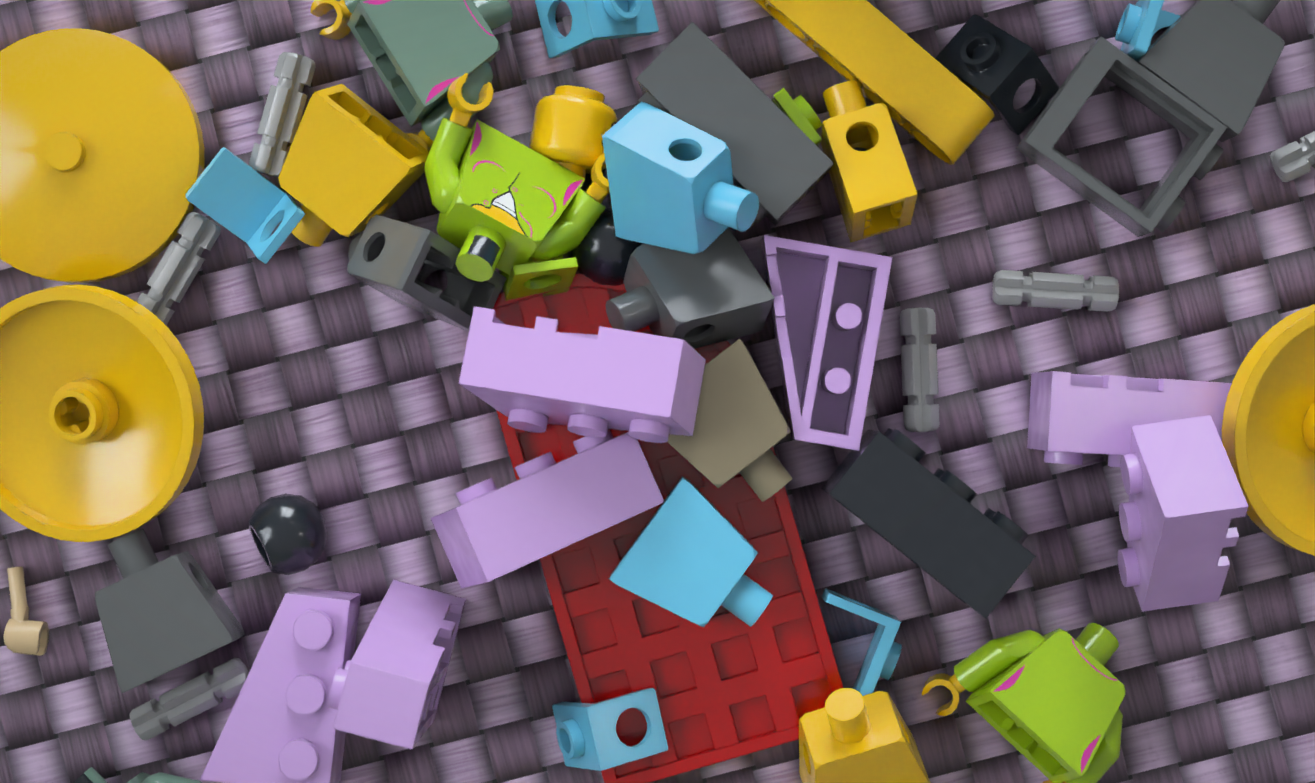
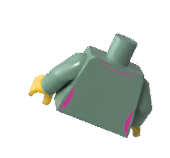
M315 0L310 8V13L317 17L327 14L332 9H336L337 17L334 24L322 29L319 34L328 39L338 40L344 38L352 31L410 126L412 127L421 122L423 129L420 132L406 134L428 152L431 149L442 118L449 119L453 111L447 98L449 86L454 80L468 73L466 82L462 86V96L466 102L474 105L477 104L483 85L487 82L491 83L493 80V71L490 63L500 51L499 42L492 30L508 23L513 17L508 0Z

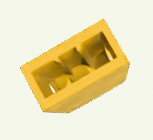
M855 80L829 87L822 93L830 118L822 122L821 146L823 153L833 162L829 174L850 243L911 225L918 194L885 103H878L867 107L860 84ZM854 148H864L867 151H857Z
M338 84L315 91L309 99L278 177L281 188L302 204L300 208L305 213L304 217L293 229L292 234L305 244L320 247L332 229L346 237L365 230L373 216H383L425 172L424 165L429 152L345 85Z
M852 688L838 689L828 696L825 708L805 713L799 719V774L802 783H930L915 739L888 692L877 691L862 696L860 692Z

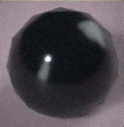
M605 208L580 245L571 251L572 258L576 257L577 271L580 274H584L600 285L619 286L624 284L623 281L630 255L644 243L617 237L612 208Z
M285 493L270 497L256 508L249 520V530L254 543L272 573L291 575L305 571L318 561L325 549L328 534L325 518L318 507L303 496Z

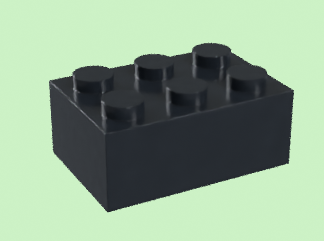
M888 428L884 434L880 431L867 430L861 438L859 451L851 450L821 489L968 607L986 619L1036 557L1022 546L1029 535L1001 512H994L988 508L982 514L970 503L977 496V493L948 470L944 472L938 468L932 474L922 466L919 461L926 453L897 429L892 430Z

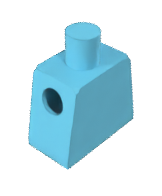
M642 101L602 135L615 234L617 237L696 254L703 252L728 227L743 232L753 224L759 209L758 196L753 192L733 185L731 153L724 141Z
M683 476L609 578L616 585L702 627H705L720 605L751 627L761 616L773 597L771 593L744 574L758 554L757 550Z

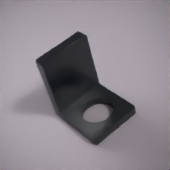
M974 14L935 58L966 86L987 98L1009 129L1017 135L1021 134L1059 90V86L1033 48L977 14ZM1034 78L1035 90L1031 99L1023 107L1014 109L1013 99L1016 91L1025 81Z

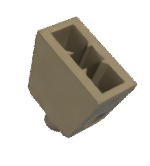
M738 339L705 365L693 436L669 434L667 442L717 488L737 473H740L762 502L770 498L793 479L770 449L791 431L746 346Z

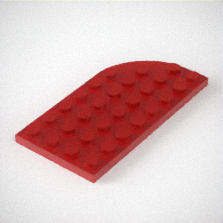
M575 274L570 287H566L569 288L567 292L543 296L545 293L552 292L547 291L506 301L505 294L502 292L499 294L493 310L496 312L495 317L506 325L534 329L536 317L538 316L557 319V332L598 335L600 326L612 328L606 313V302L627 291L624 284L619 286L600 285L584 274ZM649 326L635 331L654 335ZM728 341L695 348V350L706 360V365L731 346ZM496 410L516 480H519L515 470L516 466L548 452L552 453L555 463L578 454L573 442L585 436L570 432L567 429V425L547 424L546 431L540 433L523 431L507 424L508 417ZM610 429L613 438L629 432L627 430ZM638 440L664 501L681 477H685L757 550L758 554L744 574L771 593L773 597L761 616L751 627L721 605L705 627H702L609 580L611 573L662 504L540 558L581 703L595 704L646 688H654L656 690L668 750L602 770L604 783H650L798 740L799 719L805 713L825 708L828 696L834 691L843 688L785 486L764 502L758 498L740 473H737L717 488L668 442L654 443ZM772 446L770 449L776 456L774 447ZM629 708L623 711L616 724V732L621 742L627 746H634L643 740L647 731V722L642 712L636 708Z

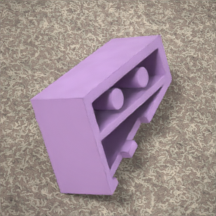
M763 235L761 247L767 286L775 297L771 306L788 425L791 431L790 438L859 451L893 257Z
M474 306L458 384L508 417L507 424L523 431L540 433L546 431L547 424L567 425V429L572 433L595 438L606 437L607 429L629 431L628 435L635 439L654 443L667 442L669 434L693 436L706 360L685 340L601 326L599 327L598 335L557 332V319L538 316L536 317L534 329L504 324L495 317V310Z
M1058 371L1031 373L1027 448L1044 450L1045 463L1083 465V453L1108 454V466L1121 467V456L1130 454L1131 426L1211 415L1222 441L1223 412L1232 383L1134 378L1117 375H1083Z
M1211 415L1131 426L1130 454L1122 455L1120 461L1123 485L1126 493L1129 495V502L1120 503L1119 505L1121 530L1127 542V548L1118 550V567L1123 586L1134 587L1142 612L1219 601L1230 567L1228 556H1221L1222 548L1236 546L1239 538L1237 527L1229 528L1232 518L1245 517L1249 506Z
M607 429L606 437L595 438L585 436L574 441L573 444L578 454L558 463H555L552 453L548 452L516 466L515 470L519 480L501 488H496L491 477L455 493L460 506L434 516L431 520L461 589L492 581L664 503V499L638 440L629 436L628 432L613 438L610 429Z
M393 580L353 658L347 661L344 669L338 668L327 703V707L337 710L333 729L413 749L435 720L466 599Z
M297 587L285 593L200 780L221 783L340 782L346 732L333 729L337 710L327 707L337 669H344L347 661L351 660L355 653L361 594Z

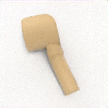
M23 567L8 568L7 574L12 609H10L11 619L7 622L4 631V643L14 653L42 656L46 653L48 646V623L28 620L29 607L27 604Z

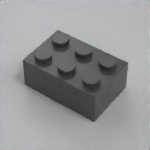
M693 22L636 78L644 94L638 100L639 103L641 101L648 103L725 142L731 153L733 184L758 196L759 209L754 220L756 224H759L767 217L776 226L829 173L833 162Z

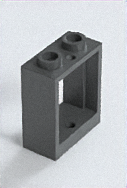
M1101 36L1089 46L1015 149L1134 235L1140 237L1151 233L1155 227L1164 232L1171 225L1186 203L1178 195L1192 176L1198 180L1203 179L1218 161L1224 149L1216 143L1228 127ZM1103 77L1110 80L1190 138L1140 209L1053 147Z

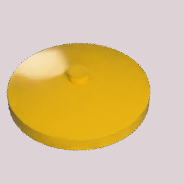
M68 28L45 31L21 39L0 51V259L16 269L33 276L68 283L105 281L132 272L150 262L179 234L177 231L185 217L193 211L194 205L186 199L185 194L204 171L203 134L197 113L183 86L160 61L142 48L125 39L97 30Z
M62 285L23 295L1 307L0 509L13 520L30 530L48 537L72 542H94L118 537L137 529L160 515L175 501L190 480L200 455L204 433V409L200 385L190 359L178 339L156 315L127 296L96 286Z
M1315 304L1300 309L1282 319L1270 328L1251 348L1232 381L1222 421V444L1249 506L1246 514L1263 532L1287 547L1315 556Z

